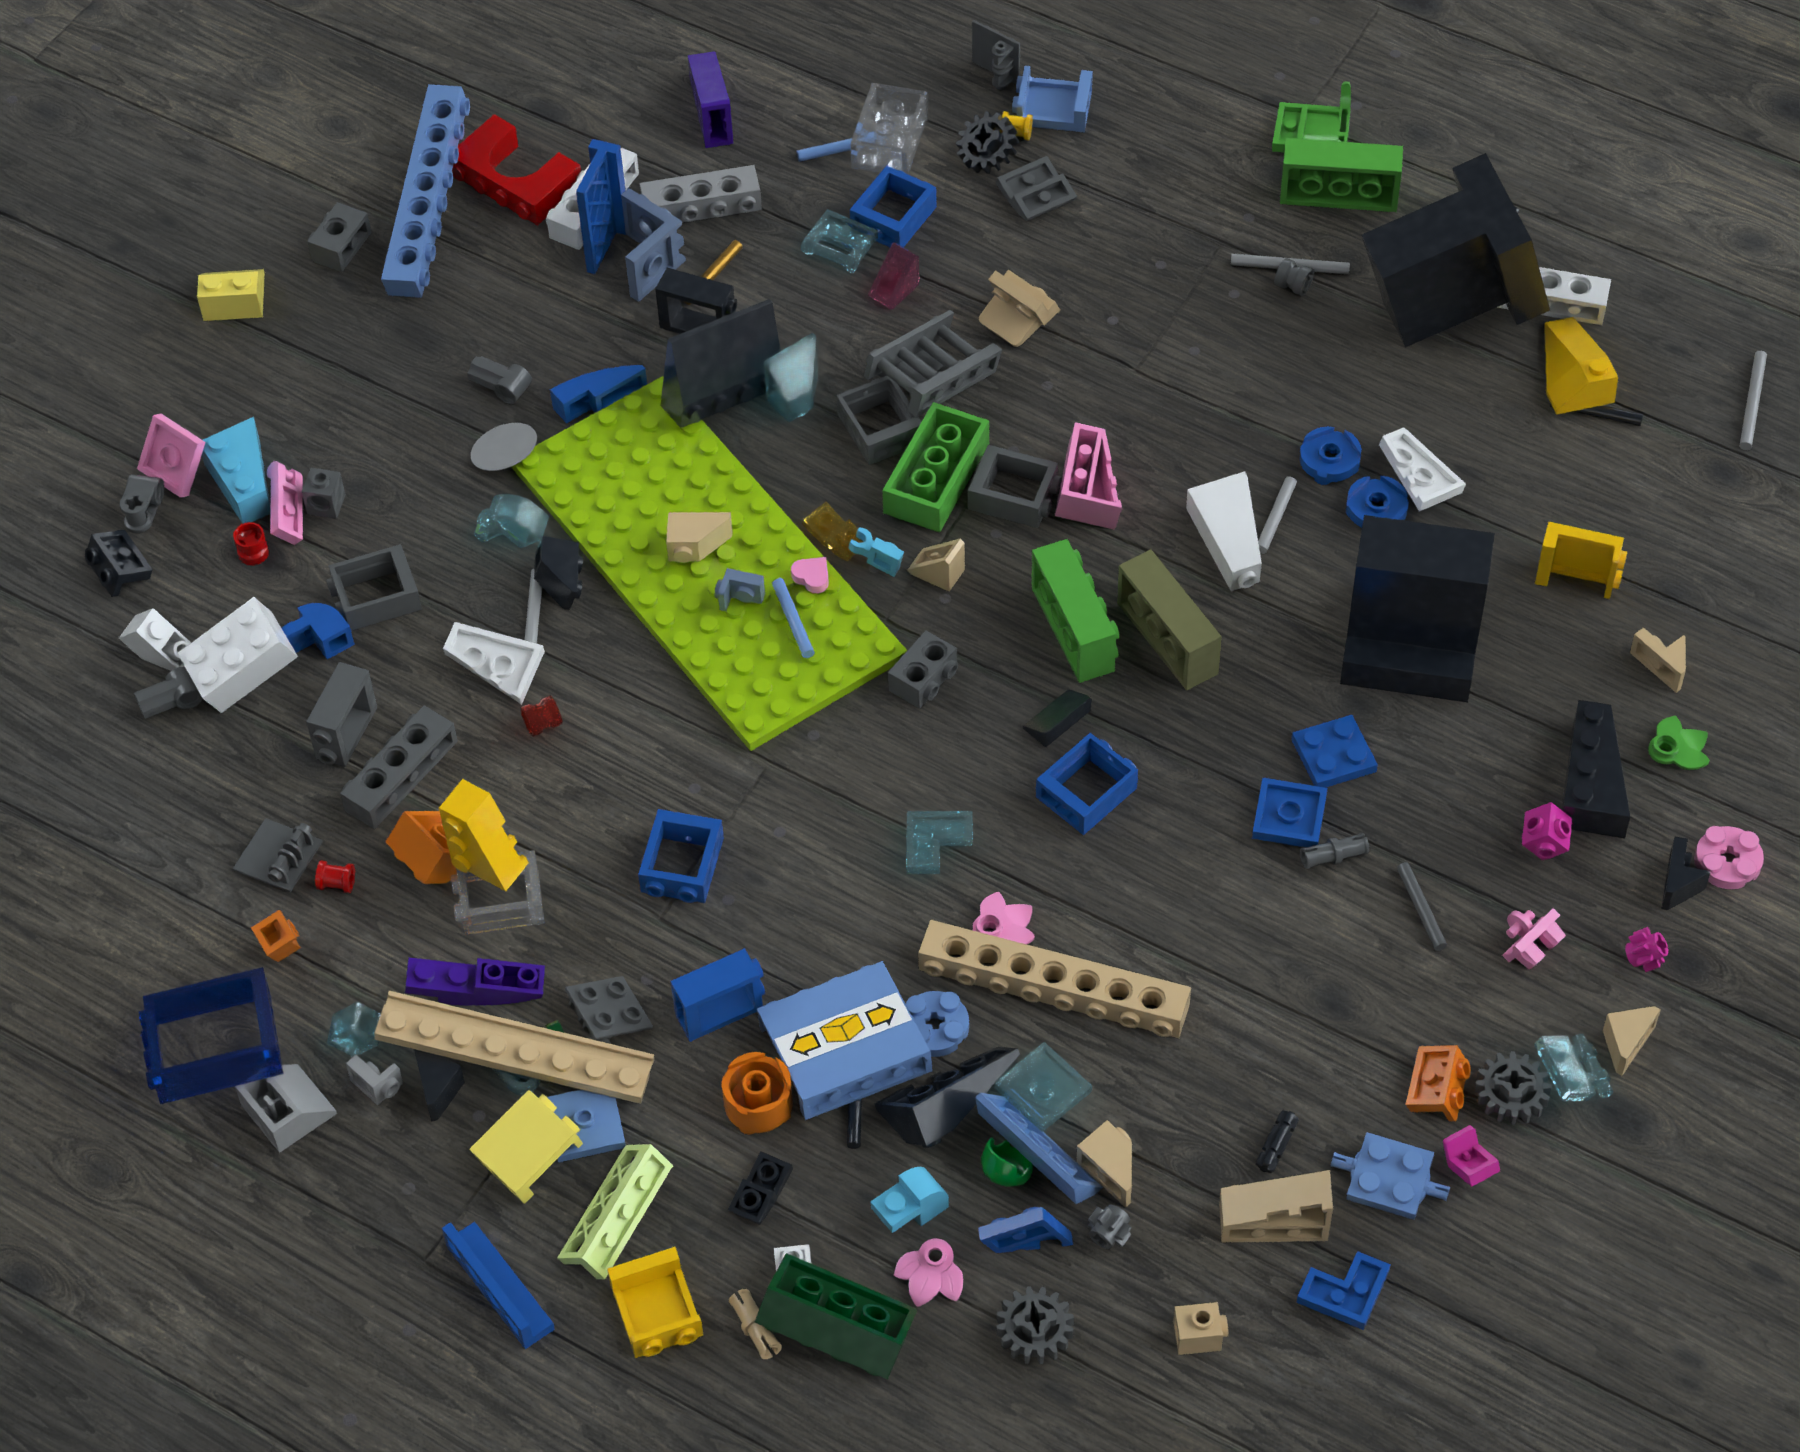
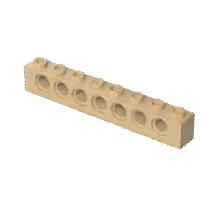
M930 920L918 952L919 970L924 971L930 976H944L955 979L964 985L974 984L989 988L998 994L1008 993L1020 996L1029 1002L1039 1001L1054 1005L1063 1011L1073 1010L1087 1014L1094 1019H1107L1119 1022L1128 1028H1142L1153 1031L1156 1035L1162 1037H1180L1190 1005L1191 987L934 920ZM958 954L961 957L954 958L951 955ZM984 963H993L994 965H992V966H984V965H982V964H984ZM1024 971L1026 974L1019 975L1015 972ZM1048 980H1057V981H1059V982H1057V983H1049V982H1047V981H1048ZM1082 988H1089V989H1091V991L1084 992V991H1081L1080 989H1082ZM1113 997H1122V998H1124V999H1123V1000H1115V999H1113ZM1147 1005H1154V1006H1156V1007H1158V1008L1149 1009V1008H1146L1145 1006H1147Z

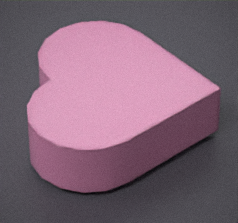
M826 557L801 559L794 562L791 566L793 581L799 585H805L806 589L811 593L818 594L824 592L829 585Z

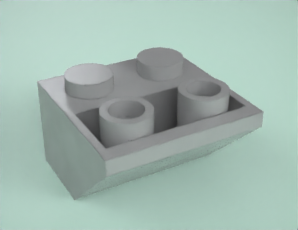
M298 1064L263 1066L235 1085L241 1106L279 1153L337 1114L334 1107Z

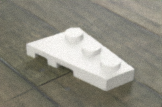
M1401 428L1382 436L1379 446L1419 511L1463 492L1466 484L1408 430Z
M454 622L443 647L445 655L521 705L545 652L543 645Z

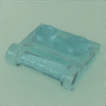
M827 209L804 238L801 251L809 255L814 253L844 266V270L854 273L862 258L878 239V230ZM820 239L850 251V254L846 255L818 242Z

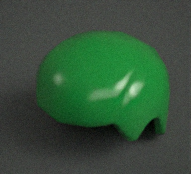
M989 1138L981 1156V1165L985 1176L991 1182L1000 1186L1014 1187L1025 1184L1032 1175L1033 1164L1015 1147L1010 1146L1007 1140H1004L999 1145H994V1138Z

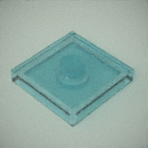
M1045 1042L1001 1076L994 1086L1002 1096L1041 1132H1044L1092 1092V1085Z

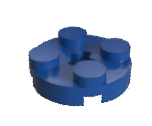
M1327 426L1314 429L1305 436L1300 448V464L1304 471L1314 477L1318 484L1327 485L1331 482L1342 481L1359 471L1362 449L1358 439L1352 433L1344 430L1343 434L1334 431L1335 427ZM1329 451L1331 454L1337 453L1335 457H1327L1325 452Z
M1370 476L1363 477L1353 483L1348 491L1346 514L1361 528L1364 515L1405 520L1409 504L1407 491L1401 483L1387 476H1380V480H1370ZM1371 501H1374L1376 503L1379 501H1383V506H1373Z

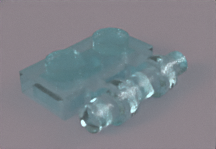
M1577 1034L1572 1038L1575 1047L1571 1044L1568 1036H1541L1534 1043L1562 1101H1589L1596 1093L1594 1089H1597L1601 1098H1606L1613 1094L1609 1084L1611 1078L1607 1070L1601 1068L1596 1058L1598 1053L1594 1045L1588 1043L1584 1034ZM1581 1063H1584L1588 1073L1585 1072Z

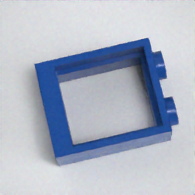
M886 165L851 207L850 230L900 252L937 207L936 187ZM888 190L915 201L900 221L872 210Z
M1089 733L1036 779V798L1082 835H1085L1137 789L1138 769L1131 760L1123 759L1113 751L1112 747L1105 740H1099ZM1089 761L1093 762L1117 781L1113 787L1091 806H1088L1062 785Z
M658 809L638 873L641 892L653 897L666 896L677 898L687 903H705L724 839L722 820ZM662 839L706 846L697 877L653 870Z
M745 948L670 981L675 1016L689 1042L756 1013L757 1008L763 1006L762 995L765 994V989L760 978L764 977L758 960L756 958L751 960Z

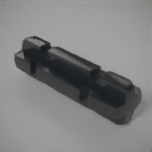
M1282 1110L1275 1121L1278 1125H1273L1262 1147L1264 1152L1261 1151L1257 1157L1256 1166L1264 1173L1275 1171L1279 1163L1277 1158L1280 1159L1292 1136L1290 1131L1293 1132L1299 1120L1292 1111Z

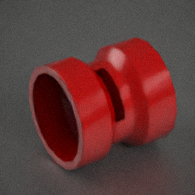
M247 522L238 526L233 533V538L239 560L246 565L254 566L261 564L269 555L263 528L254 522Z

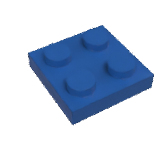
M1353 715L1292 732L1291 740L1314 786L1326 788L1377 772L1378 764Z
M1262 778L1252 839L1301 847L1318 845L1328 788Z

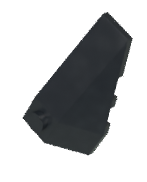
M996 1047L960 1063V1071L951 1070L931 1075L932 1083L915 1089L911 1084L874 1103L876 1110L907 1144L922 1145L923 1148L935 1146L942 1141L941 1137L953 1131L976 1105V1096L980 1092L987 1093L1020 1055L1018 1048Z

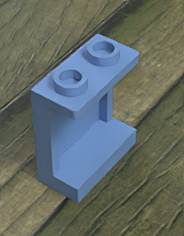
M1024 66L1023 76L1017 77L1016 93H1019V96L1013 97L1012 113L1022 117H1026L1028 114L1033 115L1032 127L1085 132L1092 95L1093 71L1081 70L1079 82L1034 78L1030 76V66Z

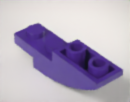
M408 958L405 993L438 997L437 1002L447 1005H503L526 1002L542 998L545 965L482 958L477 959L476 965Z

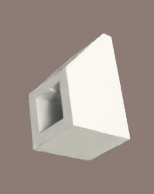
M153 608L135 615L119 637L124 644L145 661L170 671L178 667H185L178 652L191 642Z

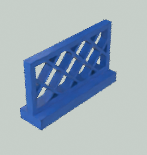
M592 139L588 146L590 165L576 190L586 269L588 273L595 274L615 234L626 235L621 194L626 189L620 145Z

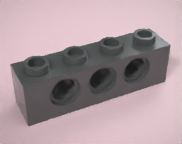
M425 705L416 714H412L407 719L405 726L386 741L384 748L365 763L363 770L344 785L340 795L345 812L375 830L458 742L454 723Z

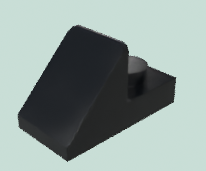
M1674 837L1669 855L1661 909L1669 910L1706 889L1710 872L1690 867L1692 853L1686 852L1687 838Z

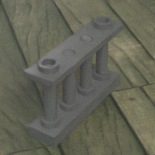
M951 310L939 316H934L930 321L879 349H874L866 359L867 366L864 377L869 380L883 372L907 390L911 397L907 411L915 417L927 412L933 402L941 404L996 372L1002 349L992 343L984 349L977 350L950 329L954 312ZM944 339L968 358L957 361L935 343ZM924 350L948 369L943 372H937L915 354ZM904 361L925 377L927 381L916 383L894 365Z

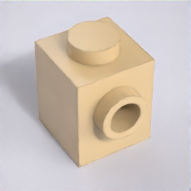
M1218 1302L1175 1306L1173 1324L1178 1355L1221 1351L1223 1337H1228V1323L1226 1315H1220Z

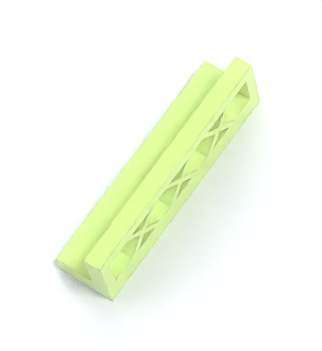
M651 1144L625 1145L557 1258L563 1264H581L596 1279H606L608 1275L607 1269L615 1264L673 1165Z

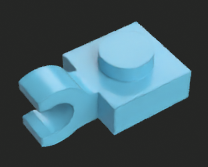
M859 527L856 537L863 540V542L859 543L851 539L849 550L855 554L867 557L868 564L894 577L900 568L904 551L898 549L893 543L885 542L879 538L873 541L871 533L867 529Z

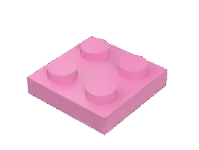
M163 414L153 415L137 469L149 477L162 478L164 487L180 498L189 496L206 442Z

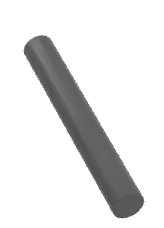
M1401 863L1397 866L1398 873L1436 951L1443 950L1447 947L1446 940L1409 863Z

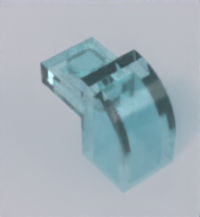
M512 494L495 495L490 508L484 509L479 514L473 536L479 541L484 542L503 534L519 548L541 540L549 515L526 498Z

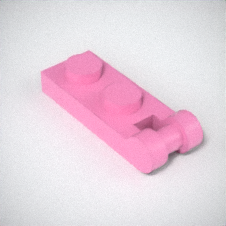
M274 461L267 469V477L271 479L270 534L296 545L303 540V477L300 472L294 469L287 470L285 465Z

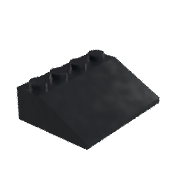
M769 299L668 339L660 406L680 428L697 423L711 415L724 412L726 409L780 388L783 360L773 303Z

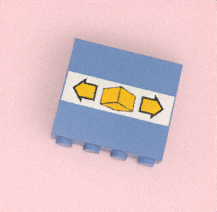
M883 961L864 966L858 971L842 977L832 978L826 983L810 989H803L794 995L778 1001H771L765 1006L757 1008L761 1032L767 1031L781 1061L787 1066L791 1081L798 1093L800 1110L805 1120L933 1071L931 1051Z

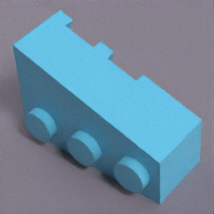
M254 417L203 439L206 442L202 452L204 464L242 524L254 522L269 515L270 500L260 439Z

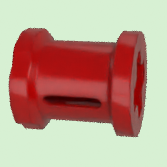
M319 861L315 875L317 890L329 887L343 889L345 893L352 892L355 882L354 864L348 863L346 866L327 864V861Z

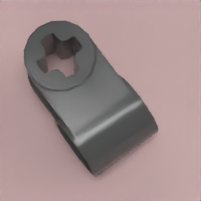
M134 474L129 476L126 489L120 500V509L125 514L124 524L128 531L142 533L151 527L158 506L161 504L164 496V481L162 478Z

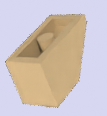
M731 512L668 513L666 539L668 561L682 563L701 561L732 537Z
M1107 1120L1077 1145V1163L1126 1208L1131 1203L1132 1142L1129 1135L1122 1128H1115Z

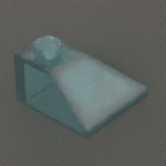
M811 333L764 362L767 401L788 422L804 416L814 405L819 372L816 335Z

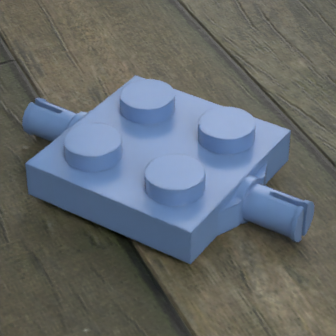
M1366 1132L1362 1148L1355 1158L1334 1152L1331 1167L1351 1172V1183L1347 1193V1200L1415 1220L1419 1204L1426 1195L1447 1201L1450 1186L1430 1181V1167L1434 1152Z

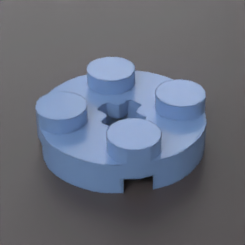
M929 991L911 996L907 1000L906 1006L931 1051V1057L951 1054L958 1049V1044L968 1036L969 1015L956 993ZM934 1018L943 1021L940 1023L939 1029H933L931 1024L926 1023Z

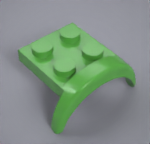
M1345 81L1342 83L1340 107L1280 102L1272 142V152H1284L1285 138L1347 142L1351 110L1350 82Z

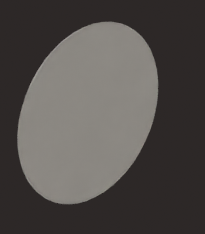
M508 423L497 426L483 434L475 442L471 450V460L476 467L483 470L495 471L509 468L521 462L532 452L537 442V434L531 426L523 423Z

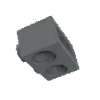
M925 630L888 672L889 691L920 709L927 700L931 701L934 699L941 684L946 679H951L958 669L957 648Z

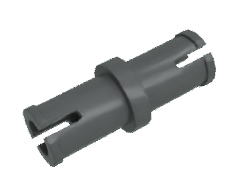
M1364 833L1339 840L1333 837L1327 839L1326 843L1301 848L1300 859L1305 869L1329 862L1338 864L1344 858L1368 854L1369 842Z

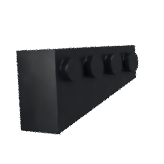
M1578 700L1573 722L1561 810L1572 818V830L1625 839L1630 821V811L1612 706L1610 704Z

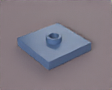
M585 1090L547 1097L557 1107L554 1113L560 1119L566 1115L579 1127L580 1131L577 1133V1136L583 1142L579 1148L572 1144L557 1159L558 1162L623 1149L626 1144L616 1098Z

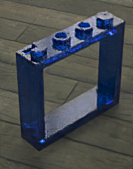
M263 967L143 996L144 1010L139 1011V1018L143 1029L141 1031L145 1048L143 1055L148 1071L146 1072V1079L150 1090L156 1089L160 1104L284 1074L271 993ZM255 1001L262 1045L164 1068L159 1024Z

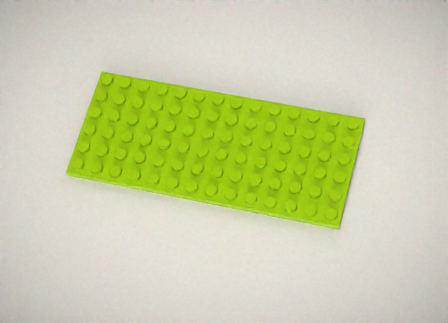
M662 376L537 444L525 459L511 466V468L570 538L575 542H579L580 550L746 747L752 751L891 669L908 650L828 561L829 585L824 592L818 594L811 593L806 589L805 585H799L793 581L791 566L794 562L801 559L824 556L703 420L682 428L677 425L660 406L664 377ZM731 512L733 533L730 539L701 561L685 563L668 561L666 544L668 513ZM727 568L762 575L765 587L762 604L746 603L731 598L727 611H722L719 608L718 598H715L717 581L719 579L723 580ZM775 579H784L815 652L810 658H803L772 586V582Z

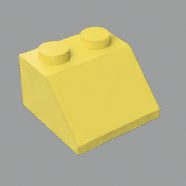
M264 269L211 272L198 275L197 299L203 321L263 317Z

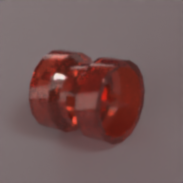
M551 695L541 698L538 704H527L520 707L523 721L532 737L541 734L543 729L547 727L555 728L563 724L560 711Z

